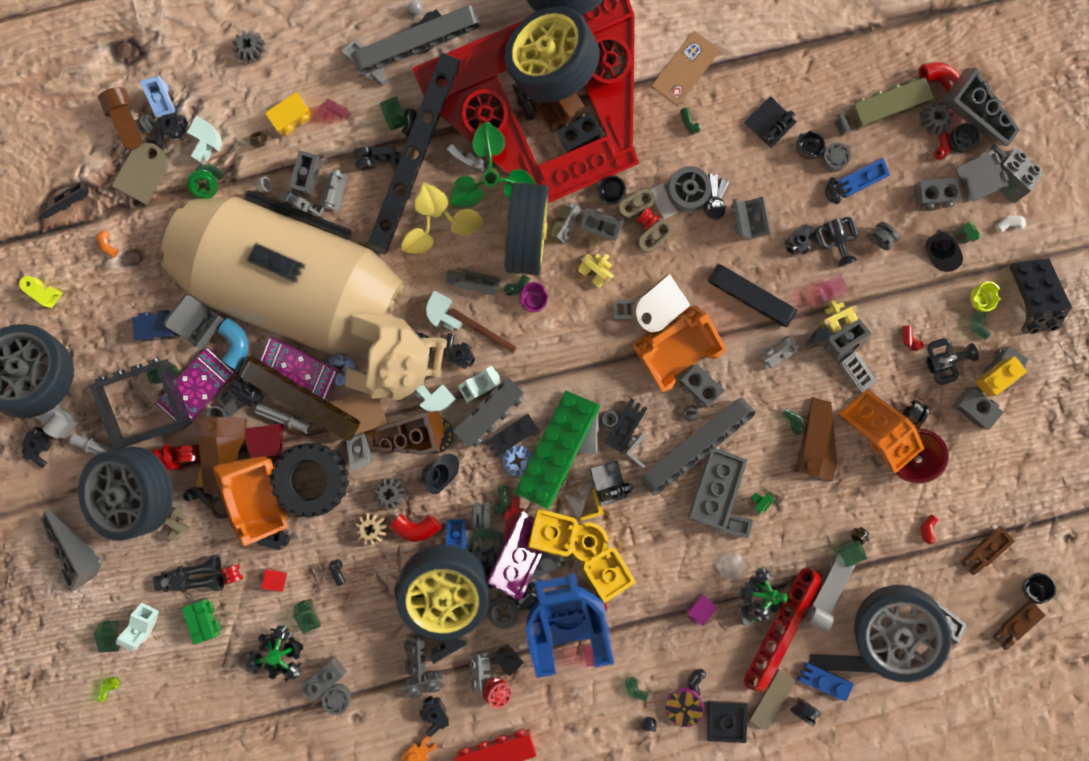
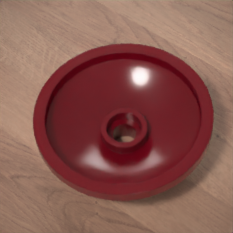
M919 428L917 433L924 449L897 473H894L900 479L913 484H924L934 481L943 474L949 462V452L944 440L930 430ZM916 459L922 460L920 463L915 462Z

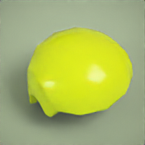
M989 281L976 285L970 293L972 306L980 312H989L996 308L998 301H1000L998 296L999 286Z

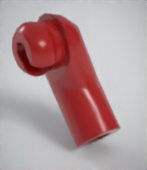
M948 133L939 135L940 146L934 151V158L936 160L945 159L951 151Z
M932 514L920 527L922 540L927 544H933L936 540L933 527L939 520Z

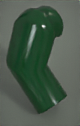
M682 108L680 115L688 133L691 135L699 133L700 124H693L689 108Z

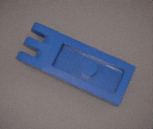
M879 158L836 181L838 184L846 183L839 187L840 191L848 189V191L842 194L843 198H846L890 176L884 158Z
M804 662L803 666L810 670L801 669L800 673L807 677L798 676V681L845 702L847 701L854 685L851 681Z

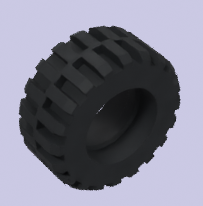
M303 443L282 453L283 456L276 460L275 463L277 465L271 472V474H274V477L270 479V485H274L273 496H277L279 499L276 502L280 506L283 505L288 513H294L295 516H304L306 518L320 516L332 511L333 508L341 503V499L345 497L347 493L345 491L346 487L349 486V480H347L349 472L348 469H345L344 465L346 463L344 459L339 457L340 454L337 451L331 450V447L319 443ZM305 462L320 464L327 475L326 489L316 498L303 497L294 485L295 471L298 466Z

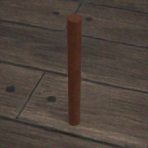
M454 308L450 309L448 314L508 351L515 352L517 348L515 345Z

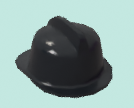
M939 229L926 240L925 249L935 268L940 271L950 272L962 265L963 254L952 233Z
M448 453L441 456L436 462L426 464L421 472L420 483L425 485L431 494H439L457 475L459 470L458 458L454 454Z

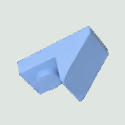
M159 75L140 81L156 118L175 112V108L167 93L169 87Z

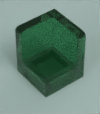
M853 539L833 548L834 552L840 553L845 567H850L868 559L860 540Z

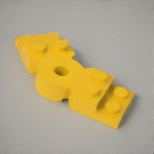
M542 509L536 510L528 548L544 551L547 554L563 558L571 554L577 561L582 562V574L604 603L636 583L615 548L607 547L608 536L601 526L590 522L578 525L575 518ZM585 538L591 540L592 545L590 548L585 546Z

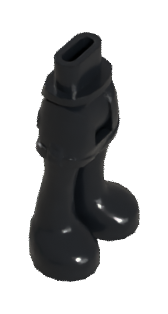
M218 554L209 556L205 563L189 567L178 566L176 569L168 572H161V575L153 577L155 591L163 590L164 593L168 591H180L183 593L189 589L209 587L214 591H222L224 589V577L222 574H214L191 580L189 578L192 575L219 572L222 567L221 558Z

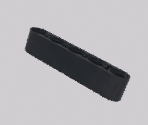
M716 264L707 279L711 285L783 327L788 328L797 313V309L721 264Z

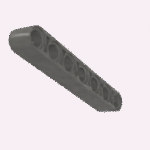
M466 6L352 52L351 58L357 73L360 75L366 74L478 29L481 24L474 7Z
M738 398L646 472L641 478L642 484L653 496L658 495L750 421L756 411L743 398Z

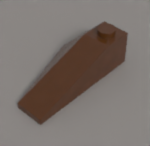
M812 397L795 472L833 481L837 465L832 402Z
M437 410L366 431L365 434L370 450L424 455L439 450L444 427L440 412Z

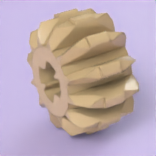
M366 513V518L363 516L359 517L361 523H355V526L360 529L355 530L354 534H361L357 540L360 541L364 538V545H367L370 540L371 545L374 546L376 545V540L380 543L383 541L381 536L387 535L382 529L388 526L387 524L381 525L384 518L382 517L377 520V513L373 517H371L370 513ZM373 525L372 529L375 528V531L370 534L367 527Z

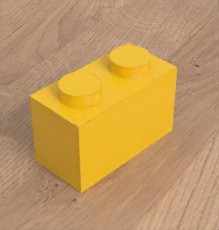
M297 92L265 112L282 137L293 133L300 124L308 123L313 116Z
M1015 356L1007 357L975 382L987 397L997 396L1027 373V371Z

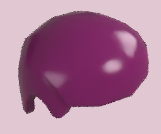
M530 282L522 288L519 299L526 311L535 313L540 312L546 307L549 296L543 284Z

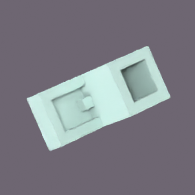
M196 116L187 133L199 141L191 157L204 164L210 158L212 149L220 151L222 141L220 134L211 124Z
M436 291L432 293L427 303L426 311L429 320L437 328L443 322L445 328L451 331L454 328L459 330L462 323L446 314L452 304V300Z
M491 366L480 374L466 380L458 388L466 403H469L498 387L501 381L498 373Z
M421 385L414 391L420 400L425 399L420 406L431 412L443 411L457 400L444 385H441L433 394L424 385Z
M141 603L131 614L129 625L117 638L116 644L134 652L141 643L144 644L157 621L159 611Z

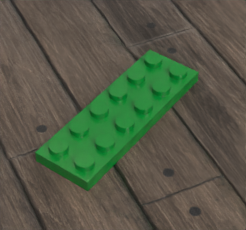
M565 390L514 494L547 510L550 509L600 408L599 404Z

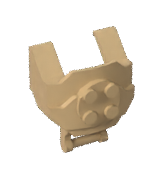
M352 314L351 334L373 341L374 344L369 348L367 374L354 370L351 367H346L345 386L369 394L371 398L401 400L423 385L426 376H442L441 363L443 351L447 344L446 339H420L405 320L393 317L391 314ZM430 347H436L433 367H427Z

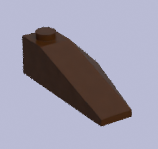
M199 416L198 439L204 493L221 495L213 467L237 461L240 446L244 443L246 437L247 418Z

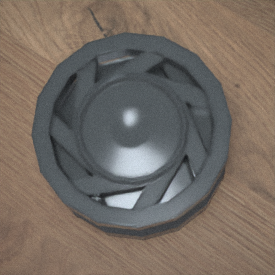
M842 143L829 145L821 156L822 166L829 172L842 170L850 162L851 153L849 148Z
M882 221L876 225V229L871 230L869 233L873 243L885 251L891 250L893 243H897L900 240L899 233L892 226Z
M474 502V529H479V527L484 529L490 528V502H485L484 504Z
M343 684L332 685L325 691L322 697L323 708L330 714H341L351 703V691Z

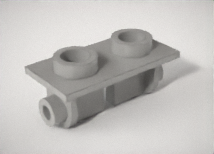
M333 169V171L329 170L321 207L339 211L348 174L341 173V171Z
M568 203V205H565L559 215L564 221L557 220L550 230L552 232L550 236L555 239L558 238L563 244L569 239L572 229L581 219L583 211L577 204Z
M789 335L784 336L773 346L765 348L757 357L764 361L763 365L766 369H772L782 362L779 355L782 354L783 358L786 359L797 352L799 348L796 343L797 340Z
M471 652L470 668L473 673L471 687L475 693L482 695V688L486 685L485 682L491 678L490 673L484 674V671L490 670V656H488V652H481L480 655Z

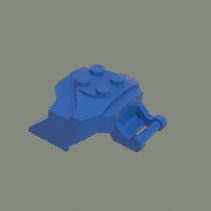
M575 573L544 581L542 579L535 580L538 600L527 615L526 633L527 645L536 678L556 675L552 645L556 646L571 641L591 640L595 668L615 664L604 602L591 592L578 586ZM570 584V587L544 592L545 588Z

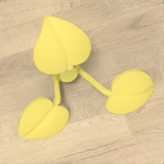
M423 183L415 199V209L417 212L427 215L426 230L423 231L420 228H415L409 231L403 238L401 244L402 251L419 254L428 251L432 247L433 237L428 234L431 216L439 217L444 213L448 220L453 223L451 225L452 232L458 235H469L476 232L483 225L484 219L479 213L471 209L460 210L453 219L446 211L448 200L444 193L431 185Z

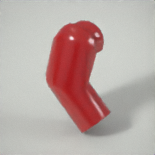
M902 326L903 343L912 351L922 350L924 343L922 340H917L913 337L912 326Z

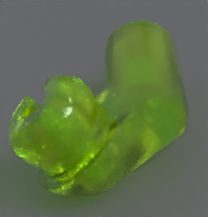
M110 677L101 682L97 696L98 702H107L109 691L119 687L120 680L117 677Z

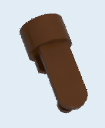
M114 87L100 93L97 97L105 116L111 117L123 145L131 150L139 148L142 144V138L130 112L133 105L126 89Z

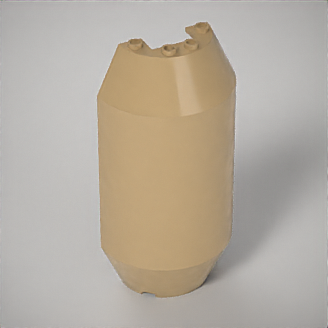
M239 197L187 200L184 202V208H178L171 218L161 245V251L164 253L163 259L161 258L160 260L163 269L193 298L211 309L331 356L369 353V348L374 342L353 335L350 332L352 314H388L394 309L395 301L393 300H397L399 296L401 297L405 290L404 282L373 250ZM255 243L305 264L304 269L298 266L295 268L302 272L301 276L292 274V276L299 279L298 282H292L249 263L247 259Z

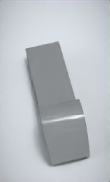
M59 405L47 413L35 417L44 424L42 429L55 438H67L79 423L76 418Z
M838 552L834 554L822 576V584L803 620L824 632L831 628L834 617L830 614L854 570L855 561Z

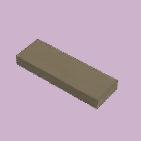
M777 669L749 720L767 731L796 680Z

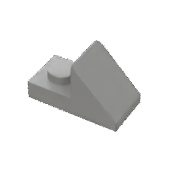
M365 433L354 436L351 441H347L349 465L352 470L371 464L373 457Z

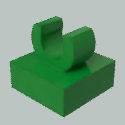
M972 220L964 224V229H960L956 233L957 235L961 233L967 235V239L962 241L963 244L968 243L970 239L974 242L981 238V234Z
M755 492L751 497L757 504L755 510L762 516L774 502L773 497L768 493L762 497Z

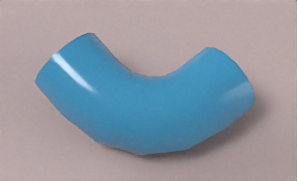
M227 318L218 329V333L229 342V349L221 360L237 371L248 354L249 342L245 331L231 318Z

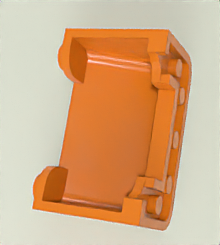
M695 305L685 309L662 330L648 332L632 345L635 353L662 392L671 390L675 386L676 378L674 376L703 357L717 359L721 357L722 353L727 351L708 314Z
M265 456L213 467L231 527L243 546L288 528V514L285 509L282 510L276 502V496H273L272 493L274 490L273 486L270 485L269 475H271L273 465L271 460Z

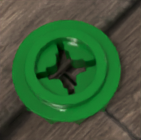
M204 169L195 170L188 176L187 188L194 197L209 199L217 193L219 187L217 178L211 172H207ZM206 179L207 187L204 186L199 190L200 182Z

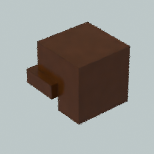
M575 93L557 102H538L535 109L552 133L558 130L560 126H565L575 121L585 106Z

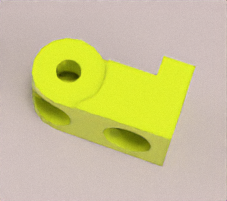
M32 276L23 277L19 283L22 291L45 307L52 308L63 294L57 288L50 286L46 288L40 279Z

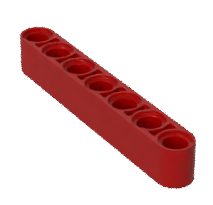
M803 568L799 572L787 595V601L783 602L745 674L744 685L746 688L756 692H764L767 689L822 584V577L818 572L810 568ZM813 575L812 580L808 582V578ZM803 592L804 595L799 600V595ZM794 609V614L790 617V612ZM785 626V632L781 634V630ZM776 643V649L772 651V647ZM767 661V666L763 668L764 662ZM757 678V679H758L757 685L754 686V681H755V679Z

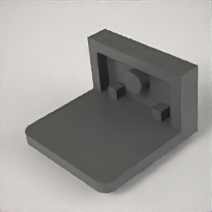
M1015 148L1004 163L1000 165L1002 171L1004 170L1008 176L1007 183L1009 185L1000 191L1015 204L1032 191L1042 177L1043 172L1037 164H1034L1027 157L1026 153Z
M986 151L981 154V157L957 168L970 201H976L1009 186L1007 183L1008 176L1004 170L1002 171L1000 166L1001 160L994 151Z
M765 197L748 201L738 198L733 199L731 209L733 215L736 216L735 230L740 237L752 240L772 235Z
M185 294L165 319L164 325L188 339L196 348L202 350L214 332L219 329L224 319L210 307L189 294Z

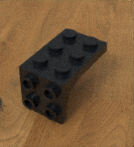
M1050 258L1012 263L1010 270L1026 308V319L1021 329L1022 333L1036 334L1041 331L1051 332L1059 329L1072 306Z

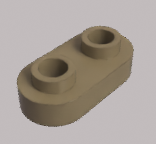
M642 189L622 200L619 206L620 214L624 218H632L645 211L648 207L651 208L655 202L654 193L649 189ZM646 197L648 202L644 203L641 199ZM630 206L632 211L627 212L625 207Z
M665 220L655 223L641 236L639 248L645 253L655 251L672 234L671 224ZM659 229H665V234H660ZM645 241H650L651 246L647 247Z

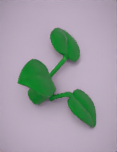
M489 122L481 124L473 138L475 153L479 157L488 155V169L483 175V181L476 183L471 176L457 178L451 192L450 204L453 206L471 207L478 204L484 195L483 190L478 187L482 184L494 186L498 182H507L504 186V193L508 199L511 196L513 183L536 184L531 175L524 170H512L508 179L500 178L498 171L492 168L491 155H498L503 151L505 139L503 134Z

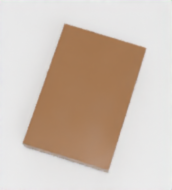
M361 392L330 402L360 421L361 424L355 435L388 425L380 398H371L369 394ZM329 431L332 442L342 439Z

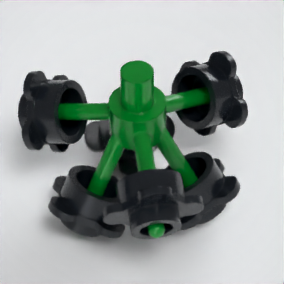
M759 567L754 571L755 575L751 576L749 583L745 582V587H741L739 591L740 599L744 600L743 605L748 606V616L756 623L763 625L769 621L768 607H770L771 612L776 613L783 602L787 601V594H780L777 589L772 590L768 580L772 578L770 572L773 570L766 569L765 567ZM753 597L763 598L764 603L761 604L758 601L752 603Z
M277 625L276 629L270 628L273 631L271 634H260L258 637L260 641L258 648L262 652H268L266 657L262 658L261 654H254L253 651H248L245 667L250 669L253 674H257L258 669L262 668L263 662L267 661L264 664V669L268 670L269 678L276 679L278 675L283 674L285 676L284 681L287 682L290 679L295 680L301 672L299 668L302 666V663L296 664L292 661L287 665L282 661V656L286 654L287 657H293L297 660L300 658V652L304 647L302 643L296 641L293 633L288 632L289 628L285 627V625ZM281 640H288L289 642L284 645V651L280 652L278 649Z

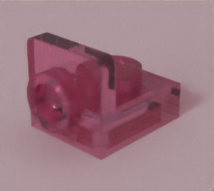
M328 98L319 108V116L324 121H327L330 113L340 120L342 118L348 120L351 115L348 108Z

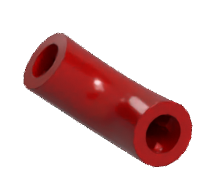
M943 62L925 63L920 65L918 69L919 79L926 78L927 83L932 81L940 82L944 86L946 93L949 92L960 76L956 69Z
M401 513L388 525L400 538L411 542L425 541L442 529L441 524L431 514H428L422 521L413 523Z

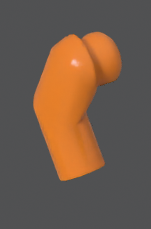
M102 230L96 235L98 247L102 252L115 258L119 250L109 245L108 239H110V234Z

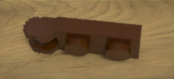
M999 526L971 551L972 553L968 554L961 561V564L967 566L977 558L980 562L976 563L969 570V573L974 576L984 567H988L1015 540L1003 527Z
M1028 600L1001 625L1002 627L997 630L993 638L998 641L1008 633L1010 636L1001 644L1004 650H1008L1046 615L1036 604Z

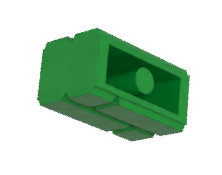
M208 598L181 608L193 645L220 635L221 625L218 620H215L213 614L215 608Z

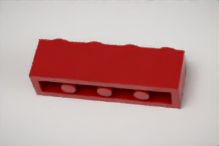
M521 728L515 730L512 735L506 736V734H502L490 742L484 740L471 748L469 746L458 749L454 759L455 761H525L536 757L537 751L530 729L525 730Z

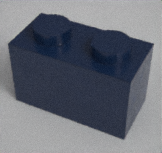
M160 310L158 314L151 315L150 312L139 313L138 317H132L134 340L145 342L179 337L178 333L164 325L165 319L171 313L170 310Z

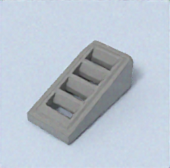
M614 300V319H633V306L637 300ZM620 304H624V315H620ZM628 304H631V315H628ZM643 314L641 319H648V316Z
M853 351L837 363L861 393L877 382L856 351ZM854 361L855 363L849 368L848 364ZM858 366L860 369L853 374L852 370ZM861 372H863L864 375L860 379H857L856 377ZM868 378L869 381L862 386L860 383Z

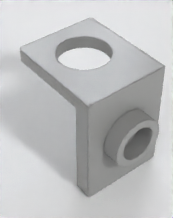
M643 433L637 439L633 437L627 444L629 448L625 452L641 468H644L645 465L631 453L645 437Z

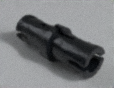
M513 84L512 88L518 98L517 103L521 106L526 120L534 119V117H537V113L531 102L532 99L527 97L517 84Z

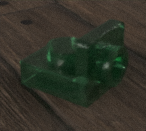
M397 96L379 103L391 131L407 125V120Z
M312 599L302 600L294 605L293 617L303 634L321 627V621L313 608Z
M106 620L99 623L94 632L99 653L119 651L121 646L116 644L118 638L117 629L120 625L119 621Z

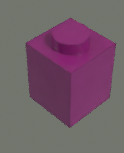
M699 593L686 609L689 614L687 618L695 625L699 622L703 626L718 608L702 593Z

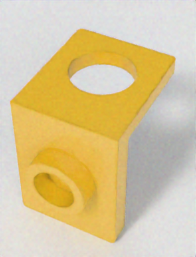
M595 488L592 489L598 511L580 516L581 521L603 514Z

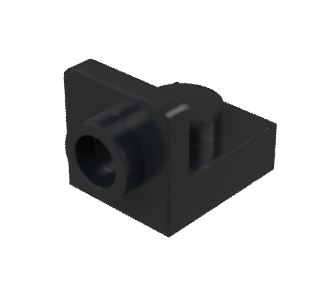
M395 146L372 147V156L375 160L387 162L391 159L392 167L394 169L397 168L401 156Z
M281 530L279 539L274 534L258 540L257 545L280 551L289 544V530Z
M509 645L505 648L501 646L494 653L496 657L493 662L495 664L498 663L509 676L524 664V661Z

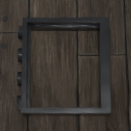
M158 357L149 360V365L143 367L142 363L130 367L131 371L125 373L123 369L112 373L114 377L107 378V375L95 379L96 383L89 385L114 450L192 424L168 359L160 361ZM157 369L176 421L123 438L104 386Z

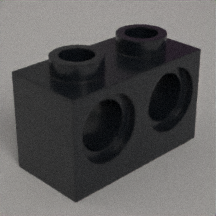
M592 113L588 115L582 114L576 118L575 122L560 126L557 134L566 153L595 141L602 136V132ZM584 125L591 126L592 130L589 132H585L582 129V127ZM567 134H573L575 136V139L569 141L565 138V136Z

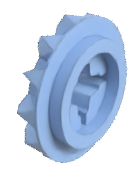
M335 355L328 359L327 364L335 367L334 365L339 367L344 365L342 370L345 376L346 367H351L355 370L353 361L347 356ZM338 373L334 384L345 385V376Z
M513 446L503 456V467L507 473L513 476H523L532 458V454L523 446ZM514 453L519 458H526L521 462V469H519L517 464H510V462L515 460Z

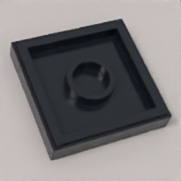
M708 700L707 741L746 743L748 703Z

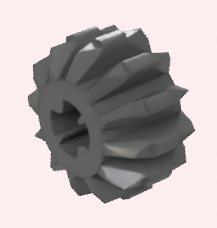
M250 29L248 34L245 30H242L241 36L236 34L238 40L232 41L235 46L233 52L237 54L239 60L243 59L245 63H249L251 60L253 63H256L257 57L262 59L260 53H265L266 49L263 47L265 41L261 39L259 33L255 34Z
M936 101L926 105L923 108L924 111L919 115L923 118L919 121V124L925 125L923 130L929 129V134L935 132L937 135L941 134L942 131L948 130L949 125L954 121L950 118L953 116V112H948L950 107H944L943 102L937 104Z
M393 477L390 478L389 482L384 478L382 479L383 484L379 482L376 484L380 490H373V493L379 494V496L374 498V501L380 499L379 507H382L385 503V510H389L391 504L393 510L397 509L396 503L399 505L403 504V501L399 498H406V494H401L400 491H404L406 488L398 487L401 484L400 480L394 484L395 479ZM392 489L391 492H394V496L389 499L385 492Z

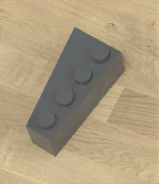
M965 68L942 102L969 124L975 126L993 144L1009 146L1020 131L1019 127L1008 111L1003 109L999 98L994 96L988 82L984 81L981 77L979 69Z
M508 376L503 380L504 383L496 387L489 395V398L482 401L475 411L469 414L453 431L469 448L472 446L476 448L483 441L481 437L486 432L490 434L497 427L495 423L499 419L503 421L511 413L509 409L513 405L518 407L525 400L523 398L524 392Z

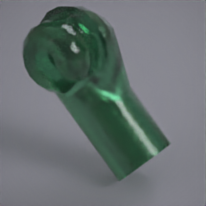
M212 164L198 165L195 168L196 171L204 169L207 172H211L218 180H221L225 175V172Z
M522 274L518 283L506 284L504 292L508 296L519 295L522 288L528 284L530 278Z
M979 311L971 317V329L983 340H986L991 333L983 327L986 315Z
M786 408L782 416L790 420L792 432L795 435H800L804 431L803 418L789 408Z
M507 486L497 487L500 504L493 505L495 514L501 513L502 515L506 512L509 502Z
M628 677L625 681L628 695L646 702L649 693L639 689L638 681L635 677Z

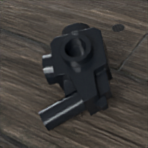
M178 113L163 115L162 118H157L153 128H156L155 144L163 145L164 134L169 135L170 139L181 138V134L185 133L188 127L187 118Z
M807 224L801 225L784 241L785 249L789 254L798 255L802 253L804 255L811 249L809 245L811 243L810 239L816 241L812 227Z
M448 333L443 357L462 369H466L468 366L471 367L475 362L474 354L471 351L472 347L464 342L461 345H453L455 334Z
M238 372L235 380L228 387L231 393L238 397L237 400L249 407H253L254 404L259 405L264 398L262 390L249 382L245 383L243 378L238 375Z
M34 427V429L26 433L21 453L23 454V459L27 461L32 460L43 469L48 462L39 455L43 451L47 452L52 442L49 441V435L42 428Z
M429 696L425 698L422 710L419 713L423 722H432L433 725L426 731V734L432 737L440 728L443 730L446 726H449V717L446 714V708L440 697L434 698Z

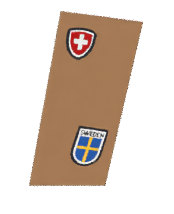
M694 30L653 83L652 87L679 106L721 50Z

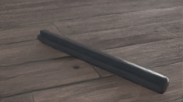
M250 190L245 194V200L347 240L351 238V229Z

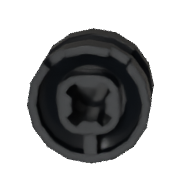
M965 123L953 129L949 134L951 150L956 153H965L975 147L980 138L977 128L972 124Z
M913 399L910 402L912 405H907L903 415L909 419L917 430L927 419L930 407L926 404H920V401Z
M800 697L796 699V705L790 709L793 714L811 726L815 725L816 718L822 714L817 708Z

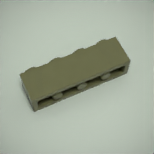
M913 78L907 81L906 85L900 86V84L889 88V91L885 93L879 91L871 95L869 99L863 97L854 101V105L849 111L857 130L928 104L934 97L926 78L919 80L918 78Z

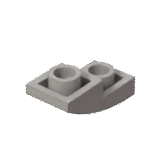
M453 144L447 148L448 154L459 164L479 173L485 171L484 161L478 155L474 156L470 152L464 157L466 155L459 146L455 148Z
M598 413L578 453L596 454L598 452Z

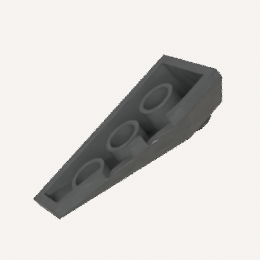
M49 509L44 510L41 517L42 525L49 542H54V556L56 559L59 558L63 565V569L60 570L62 577L70 592H73L97 576L102 565L101 560L87 544Z

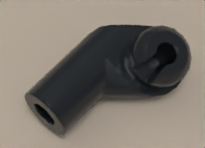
M407 108L404 111L407 125L401 132L409 137L417 116V112L413 108Z
M830 177L824 194L830 203L839 204L842 196L836 191L838 185L836 180L838 179Z

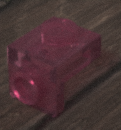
M841 274L817 285V294L825 303L849 292Z

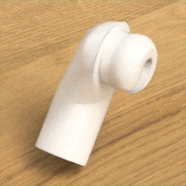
M1007 216L995 228L999 233H1003L1010 226H1015L1016 229L1021 230L1026 226V220L1022 216Z

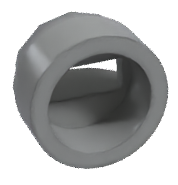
M413 0L407 5L406 9L412 16L417 17L422 13L423 7L419 0Z
M261 177L255 182L256 190L260 193H266L272 189V183L267 177Z

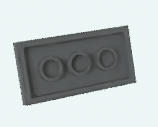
M718 448L711 451L707 456L687 519L724 533L748 460Z

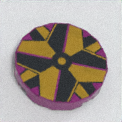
M678 688L668 695L665 703V712L669 720L675 725L692 727L702 719L704 702L694 690Z

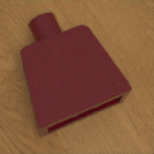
M274 424L246 428L245 441L250 457L265 456L271 460L274 468L273 456H279L283 453L284 425Z

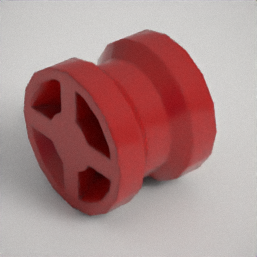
M648 207L637 218L636 222L642 224L647 232L659 220V217L654 215Z
M239 564L220 570L225 578L223 581L224 585L244 579L243 575L239 572Z

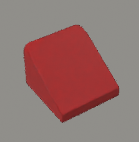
M271 568L266 569L261 589L283 592L288 572Z

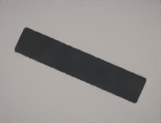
M810 654L809 663L827 671L875 673L864 662L862 656Z

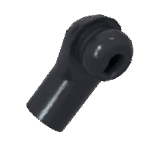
M190 488L183 494L185 501L201 500L206 506L210 505L214 500L209 494L204 493L202 488Z
M340 559L332 560L329 563V569L337 587L346 583L340 570L343 567Z
M702 668L695 669L687 680L689 689L698 693V696L701 695L698 685L706 677V672Z

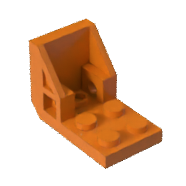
M868 389L839 413L845 422L867 438L871 448L894 473H897L924 449L917 430L909 419Z

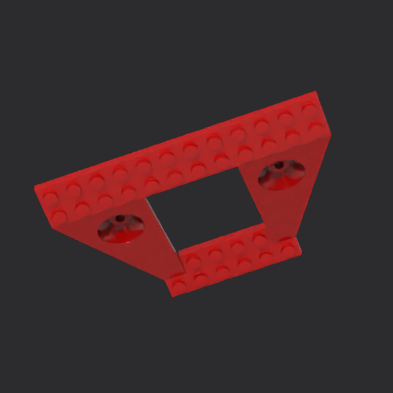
M603 0L595 9L581 15L602 50L599 53L598 65L602 68L600 75L598 76L594 72L586 85H584V88L606 136L537 165L497 74L507 70L504 58L506 44L513 31L522 21L446 53L460 59L461 62L441 117L472 143L474 135L482 123L489 122L492 118L499 120L495 128L503 134L505 147L500 154L491 155L492 161L508 174L514 169H521L529 173L536 184L547 185L549 187L548 203L599 182L607 176L615 175L640 164L633 147L635 14L630 0ZM603 42L611 44L610 50H605ZM614 46L619 51V54L613 52ZM620 55L622 59L621 64L618 63V56ZM439 57L412 68L423 96L426 93ZM607 57L609 58V63L605 62ZM615 65L621 67L616 76L612 69ZM605 70L610 71L611 79L602 78ZM441 78L437 81L436 85L442 87L446 84V80ZM478 94L490 95L487 103H481ZM475 96L479 103L476 108L468 105L469 101ZM492 97L496 99L499 106L492 108L489 105ZM467 107L475 110V116L469 119L466 117ZM482 109H485L487 111V115L485 117L481 116L480 114L482 112ZM501 109V119L493 116V110ZM474 118L479 121L476 130L468 123V121Z

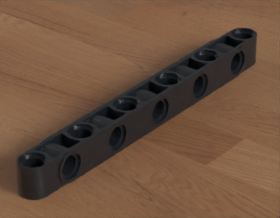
M441 53L369 238L368 249L386 255L459 69L460 59L445 53ZM441 78L446 80V84L442 87L436 85L437 81ZM425 115H432L433 118L431 122H423V117ZM412 150H417L419 153L416 159L409 158V153ZM398 186H404L405 190L402 195H396L395 189ZM385 221H389L391 224L388 231H383L381 227Z

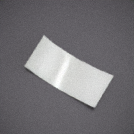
M664 183L650 189L655 195V204L664 219L678 213L668 198Z

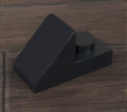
M462 636L452 640H443L445 646L440 644L432 649L433 653L430 655L432 663L435 664L467 645L469 641L467 637Z

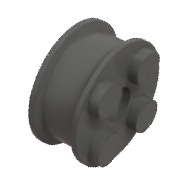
M688 166L674 173L668 184L667 194L675 208L684 212H692L700 209L708 200L712 185L709 176L702 169Z

